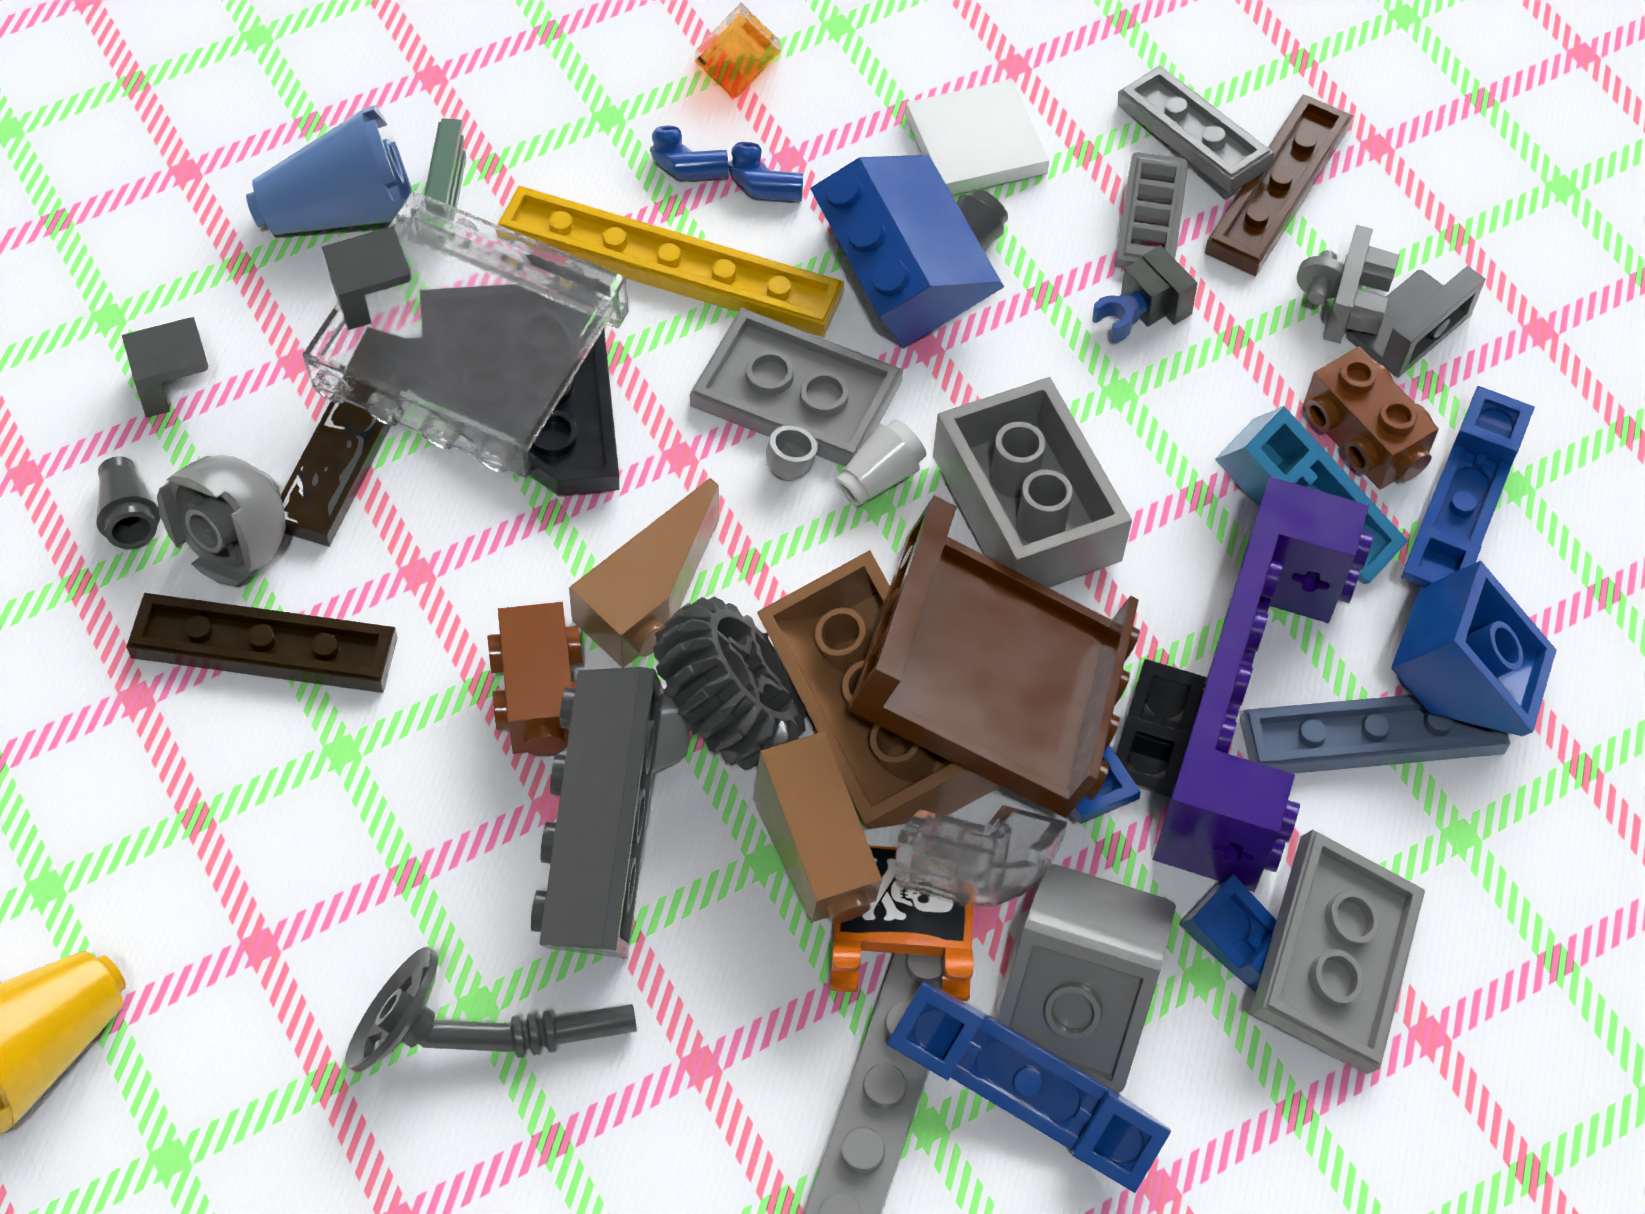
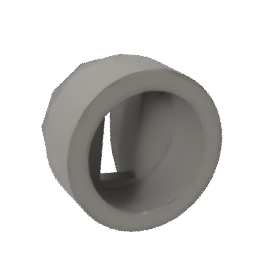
M788 425L775 429L770 435L766 448V463L772 473L784 480H793L798 476L806 474L812 467L817 453L818 445L816 439L807 430L797 426Z

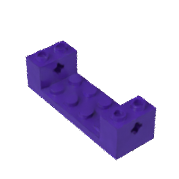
M1269 476L1152 860L1217 881H1221L1234 874L1252 892L1256 891L1264 869L1277 872L1285 844L1290 841L1300 809V803L1288 800L1295 774L1228 754L1237 725L1236 719L1251 678L1252 664L1269 616L1267 614L1269 606L1329 624L1337 602L1350 603L1360 570H1363L1374 536V533L1363 530L1369 505Z

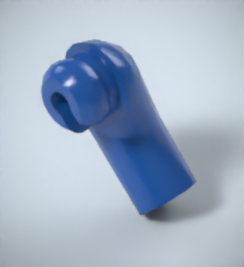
M660 126L653 131L652 141L654 145L650 147L651 156L657 164L676 178L684 181L729 178L727 150L692 151L682 144L681 130L676 126Z
M738 142L731 149L732 160L728 162L730 175L750 196L757 199L802 202L804 173L770 171L761 162L762 149L756 143Z

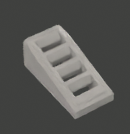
M1142 152L1132 154L1126 182L1115 267L1126 268L1141 259L1142 255L1155 248L1131 244V239L1163 243L1164 249L1175 259L1187 179V160ZM1137 198L1169 203V205L1137 200ZM1134 220L1144 221V222H1151V223H1158V224H1164V225H1167V226H1159V225H1153V224L1139 223V222H1134Z

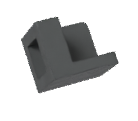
M394 226L322 246L331 283L348 330L372 323L365 295L405 284L411 280L410 269Z
M194 316L121 335L146 418L170 412L162 382L201 373L209 367Z

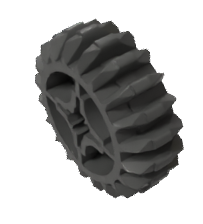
M715 596L710 599L701 597L692 604L687 603L672 614V617L666 620L663 627L655 633L657 644L653 647L654 657L659 662L656 666L657 674L665 680L667 685L665 694L673 698L679 708L677 714L686 718L691 725L692 734H699L703 737L708 749L712 752L720 751L725 761L730 764L737 762L746 769L754 765L758 766L761 750L797 740L806 731L804 718L807 716L806 708L800 701L801 698L775 647L769 641L768 634L762 633L755 626L752 617L748 615L742 616L737 606L732 603L725 604L723 600Z

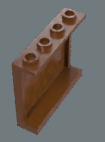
M933 495L906 537L848 711L1067 818L1083 797L1092 800L1097 795L1108 774L1109 763L1103 761L1102 758L1104 751L1114 738L1120 722V717L1113 714V710L1123 695L1130 678V672L1124 670L1123 667L1133 651L1140 634V629L1133 626L1139 599L1130 595L1112 620L948 537L957 506Z

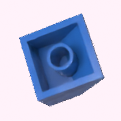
M1478 561L1419 588L1391 669L1397 675L1400 684L1407 691L1413 693L1429 713L1523 737L1534 731L1557 649L1482 561Z

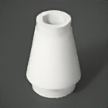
M894 419L887 426L879 424L843 469V472L835 479L836 486L850 503L860 507L865 501L874 498L920 470L919 462L927 456L926 449L918 436L902 421Z

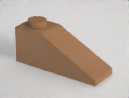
M711 478L706 480L569 587L572 621L622 668L626 667L639 655L648 656L653 653V647L657 644L655 633L663 627L666 620L672 617V614L680 609L719 521V485Z

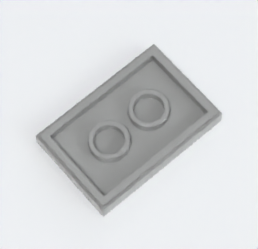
M740 308L689 394L690 406L767 437H770L771 433L781 426L790 425L803 428L816 439L818 445L816 456L846 467L880 424L902 383L904 369Z
M1314 829L1300 836L1250 1013L1365 1074L1380 1069L1425 889Z

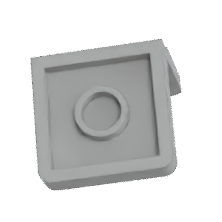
M1056 864L1047 865L1023 928L997 1020L1073 1064L1115 1092H1122L1127 1083L1161 972L1175 913V903L1167 898Z

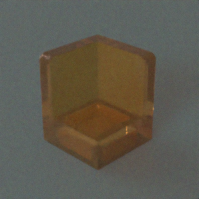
M740 2L699 45L695 51L694 62L731 97L736 98L781 53V40Z

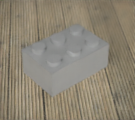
M1051 377L938 413L933 458L987 557L1046 587L1119 563L1123 560L1132 518Z

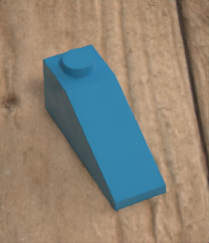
M1285 406L1253 418L1215 458V461L1258 506H1260L1269 476L1369 505L1363 530L1374 533L1365 566L1363 570H1360L1358 581L1362 584L1370 583L1408 542L1406 537Z

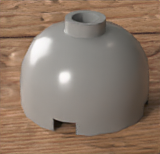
M205 456L166 479L169 482L159 488L157 494L159 515L168 536L176 547H179L184 542L188 543L190 548L199 556L191 564L203 575L217 583L235 586L262 569L276 555L286 530L285 515L279 487L275 480L266 472L234 456Z

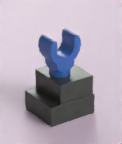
M1159 245L1124 269L1121 295H1109L1100 298L1094 304L1092 321L1097 323L1108 316L1119 319L1112 324L1110 338L1112 342L1124 340L1130 334L1132 325L1139 319L1147 327L1163 317H1166L1173 325H1176L1192 315L1198 283Z

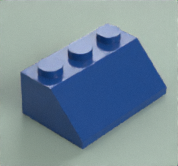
M929 155L859 157L810 188L877 315L903 349L1005 287Z

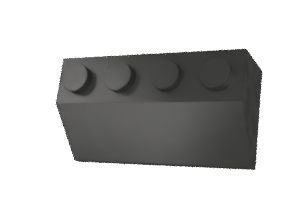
M628 667L578 670L576 687H565L560 709V728L570 729L566 755H555L550 780V794L560 796L557 822L545 823L540 853L541 863L550 864L547 891L536 890L531 912V931L541 932L539 945L547 949L626 959L629 957L664 689L654 668Z

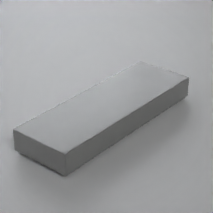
M1160 65L1118 91V106L1230 194L1273 167L1274 152Z

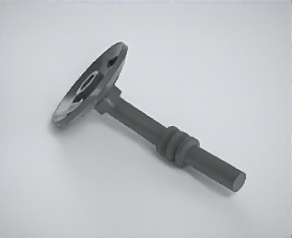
M423 947L413 953L393 973L370 1004L350 1041L346 1052L345 1065L356 1073L361 1072L382 1060L401 1042L410 1048L419 1044L423 1048L514 1052L517 1058L525 1057L526 1050L530 1049L533 1056L540 1055L542 1047H546L549 1053L557 1051L558 1044L637 1032L633 1004L560 1016H553L552 1012L547 1010L543 1011L541 1019H538L535 1013H528L526 1021H522L520 1016L516 1015L511 1017L510 1024L434 1020L435 1012L426 1005L436 979L438 954L430 947ZM380 1040V1045L371 1054L374 1042Z

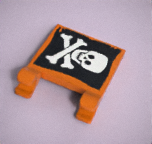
M869 845L881 875L882 883L876 902L870 903L871 908L868 912L850 921L835 923L830 989L839 992L858 991L861 951L943 957L942 991L961 1001H968L970 999V981L973 976L974 965L972 950L973 853Z

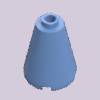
M373 105L362 109L252 180L254 192L246 194V200L258 227L267 225L271 233L277 235L405 221L417 216V211L409 204L415 202V198L396 142H390L388 139L382 140L378 128L388 124L379 108Z

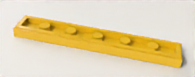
M519 185L496 226L497 240L733 311L739 312L740 308H744L820 337H825L844 291V281Z

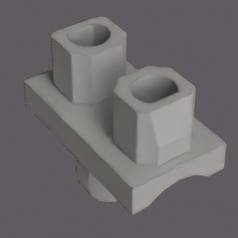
M1356 225L1344 265L1337 260L1336 253L1324 250L1320 253V256H1313L1303 260L1298 268L1296 275L1297 283L1300 289L1309 294L1308 300L1311 303L1321 305L1326 299L1334 298L1324 340L1341 344L1345 328L1374 335L1378 334L1385 314L1388 297L1359 290L1358 285L1389 292L1400 254L1369 246L1373 232L1372 228Z

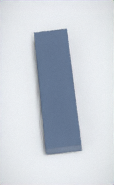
M1415 695L1243 710L1240 718L1248 759L1292 774L1502 755L1506 753L1511 744L1506 732L1429 713Z

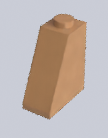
M823 731L761 750L753 800L811 923L830 917L832 923H842L865 914L871 908L870 903L876 902L882 878L826 732Z

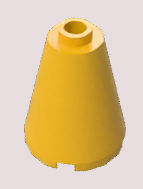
M81 951L0 982V1136L14 1127L123 1008L121 992L126 989V983L117 966L107 956L100 955L96 958L87 951Z

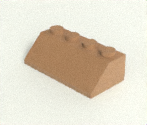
M871 550L757 611L817 732H826L848 792L868 829L942 819L1000 788L999 785L848 711L890 587Z

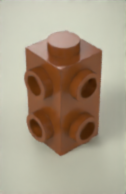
M1360 346L1313 373L1302 408L1307 412L1308 418L1314 427L1321 432H1325L1346 454L1350 465L1357 472L1365 474L1379 490L1400 478L1403 481H1409L1428 466L1432 459L1429 453L1439 427L1433 422L1428 411L1423 406L1415 404L1393 381L1389 371L1380 363H1376Z
M563 601L497 608L500 634L487 635L491 674L504 673L505 690L492 691L496 730L509 729L513 754L525 752L537 756L555 754L563 748H567L570 729L560 728V709L565 687H576V682L571 681L570 665L583 664L579 626H565Z

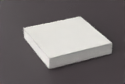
M1012 79L906 102L905 116L922 155H929L952 195L1048 174L1049 157Z

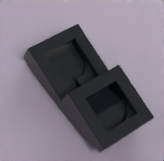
M1144 659L1116 751V755L1138 788L1168 797L1172 796L1207 679L1206 676Z

